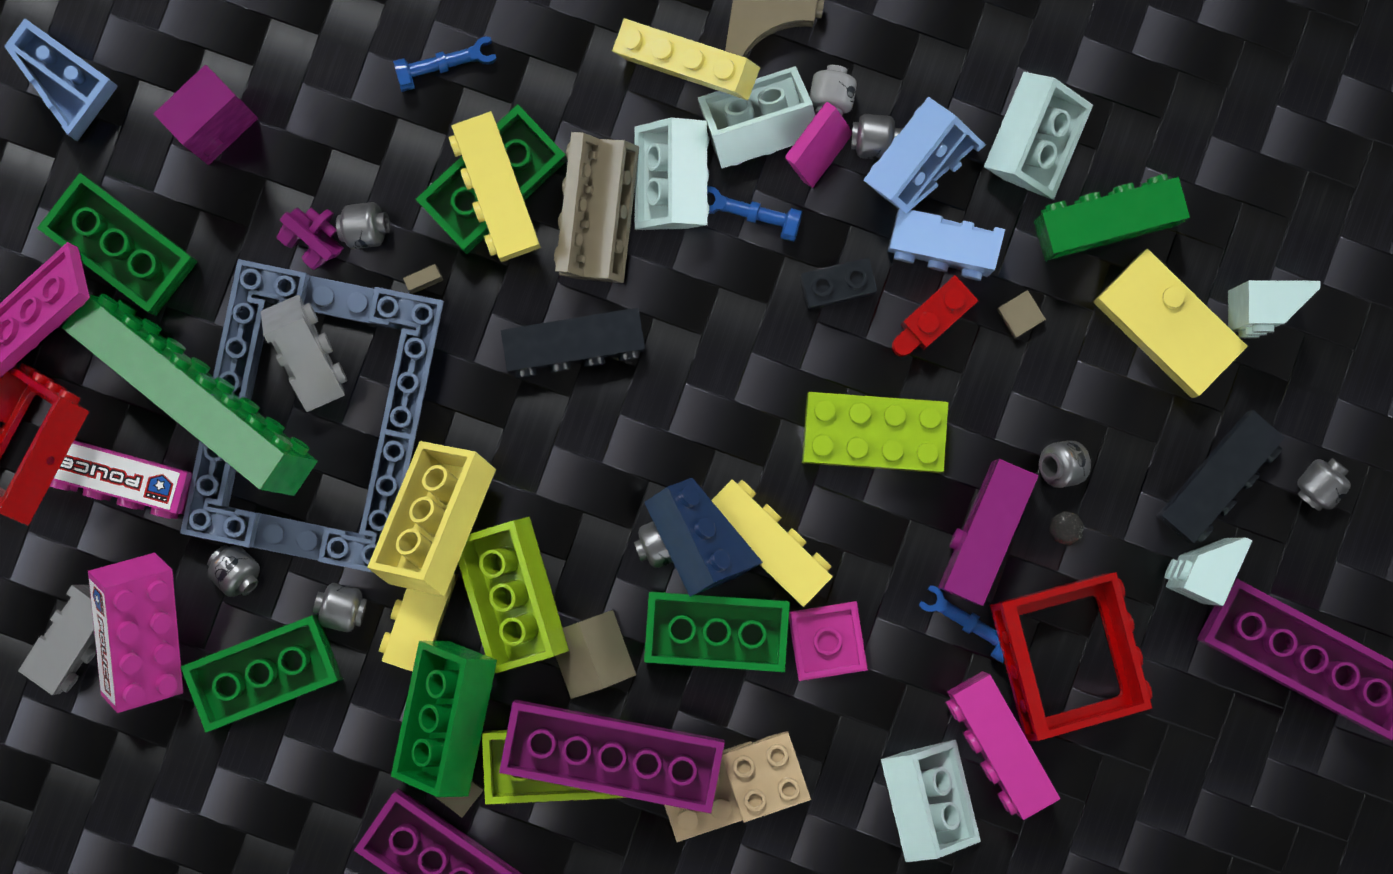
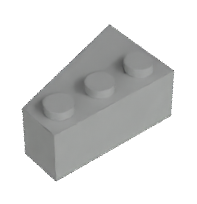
M296 295L262 310L263 336L267 343L272 342L278 354L276 359L280 366H284L289 376V382L305 411L308 412L345 396L343 383L347 382L346 375L340 363L333 364L329 353L333 352L326 334L322 333L319 335L314 324L318 322V318L310 303L304 305L300 295Z
M71 585L66 593L71 597L62 611H55L50 619L53 621V624L44 636L41 635L18 670L51 695L61 694L62 691L67 693L79 678L76 671L83 662L88 664L96 655L89 585Z

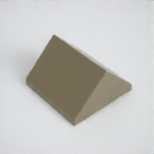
M613 610L563 627L569 651L557 655L556 659L571 699L636 676Z

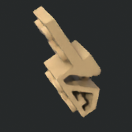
M786 731L767 736L753 743L750 741L723 750L711 814L665 805L676 841L680 842L742 820L747 822L809 801L811 798L789 733Z

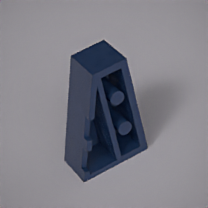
M693 478L668 486L644 502L690 597L736 579L763 563Z

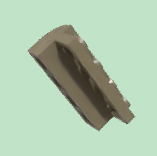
M571 132L570 143L566 149L568 160L567 173L562 183L564 195L563 208L558 218L560 229L559 242L554 253L555 271L559 272L560 276L599 282L624 283L639 146L625 140L598 139L586 133Z

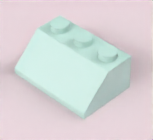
M796 66L757 78L749 100L721 91L698 97L704 120L707 121L709 136L721 168L738 165L744 161L762 155H769L778 150L793 146L816 116L813 103Z
M1023 72L984 167L1003 180L1054 200L1093 104L1056 78Z
M671 117L635 126V145L639 146L635 181V230L689 229L707 225L709 204L707 202V182L709 179V170L707 168V147L709 144L707 121Z
M1249 280L1228 290V327L1233 332H1238L1239 338H1260L1261 335L1274 332V327L1285 324L1320 289V281Z
M1246 537L1224 538L1179 555L1178 560H1171L1164 576V578L1168 579L1166 587L1202 604L1223 606L1252 540Z
M956 740L901 752L881 759L906 862L938 859L981 842Z

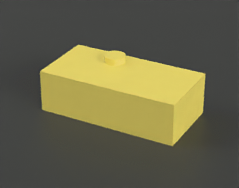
M1148 248L1141 252L1093 301L1104 314L1191 398L1200 396L1248 347Z
M420 441L367 568L390 585L445 596L496 469L475 451Z

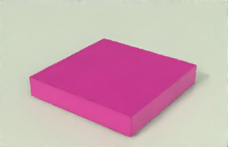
M826 102L786 154L785 159L801 180L813 188L850 139L852 130L838 109Z
M857 601L789 612V624L798 681L868 670Z

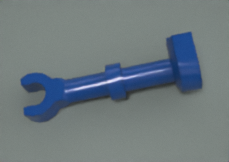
M481 37L474 46L468 49L445 55L444 52L435 53L436 57L410 64L404 58L394 60L393 63L401 92L415 89L412 77L438 70L440 73L447 72L449 67L478 61L485 65L493 64L496 61L495 54L485 56L480 52L483 46L492 44L491 37Z
M707 186V194L715 197L714 204L709 206V214L717 211L729 212L747 217L749 222L756 223L758 220L783 227L781 239L793 242L796 240L803 211L791 208L785 214L763 208L761 203L752 201L751 204L727 198L722 196L715 187Z
M930 586L928 590L936 594L937 602L934 605H927L921 601L919 606L927 612H940L963 626L962 630L968 634L973 632L993 644L995 648L990 656L1003 663L1004 658L997 631L978 620L980 616L972 612L970 615L944 599L943 593L939 588Z

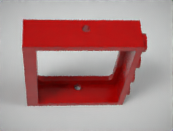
M21 363L19 368L14 366L0 378V422H3L2 427H0V459L33 397L38 395L52 404L7 490L5 491L0 487V514L29 526L89 411L78 404L81 399L80 397L67 391L66 388L41 374L35 368Z
M1117 572L1101 574L990 604L1022 730L1028 741H1040L1152 709L1150 701L1152 699V689L1144 678L1142 670L1143 655L1135 644L1133 636L1134 621L1126 610L1124 602L1125 587L1121 579L1118 578ZM1094 596L1102 618L1120 687V694L1114 698L1045 717L1019 615Z

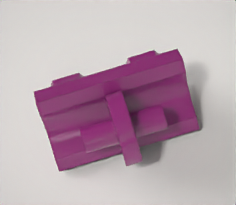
M312 207L306 213L296 208L291 213L285 212L280 219L283 225L277 235V239L289 248L295 247L300 240H303L309 248L301 258L313 270L321 267L328 260L339 256L344 249L332 238L337 231L329 223L334 216V213L329 209L319 214Z

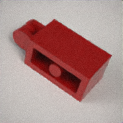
M954 275L900 324L904 331L893 340V352L897 356L904 357L910 354L918 345L924 350L979 300Z

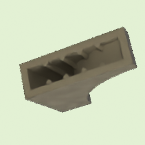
M733 0L725 51L746 57L748 52L758 42L770 34L793 27L813 28L814 19L822 18L824 0Z

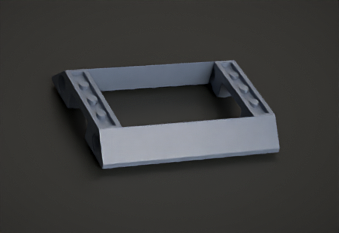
M238 259L213 377L215 379L220 377L235 387L233 393L240 399L241 397L249 400L252 399L264 342L261 311L271 307V304L276 305L296 295H300L304 305L310 303L315 313L401 330L360 532L356 533L229 507L236 470L199 441L180 534L372 572L367 566L411 463L444 301L378 287L374 289L310 276L304 272Z

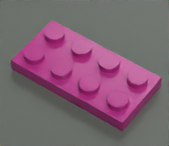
M67 242L0 303V378L90 298L77 246Z

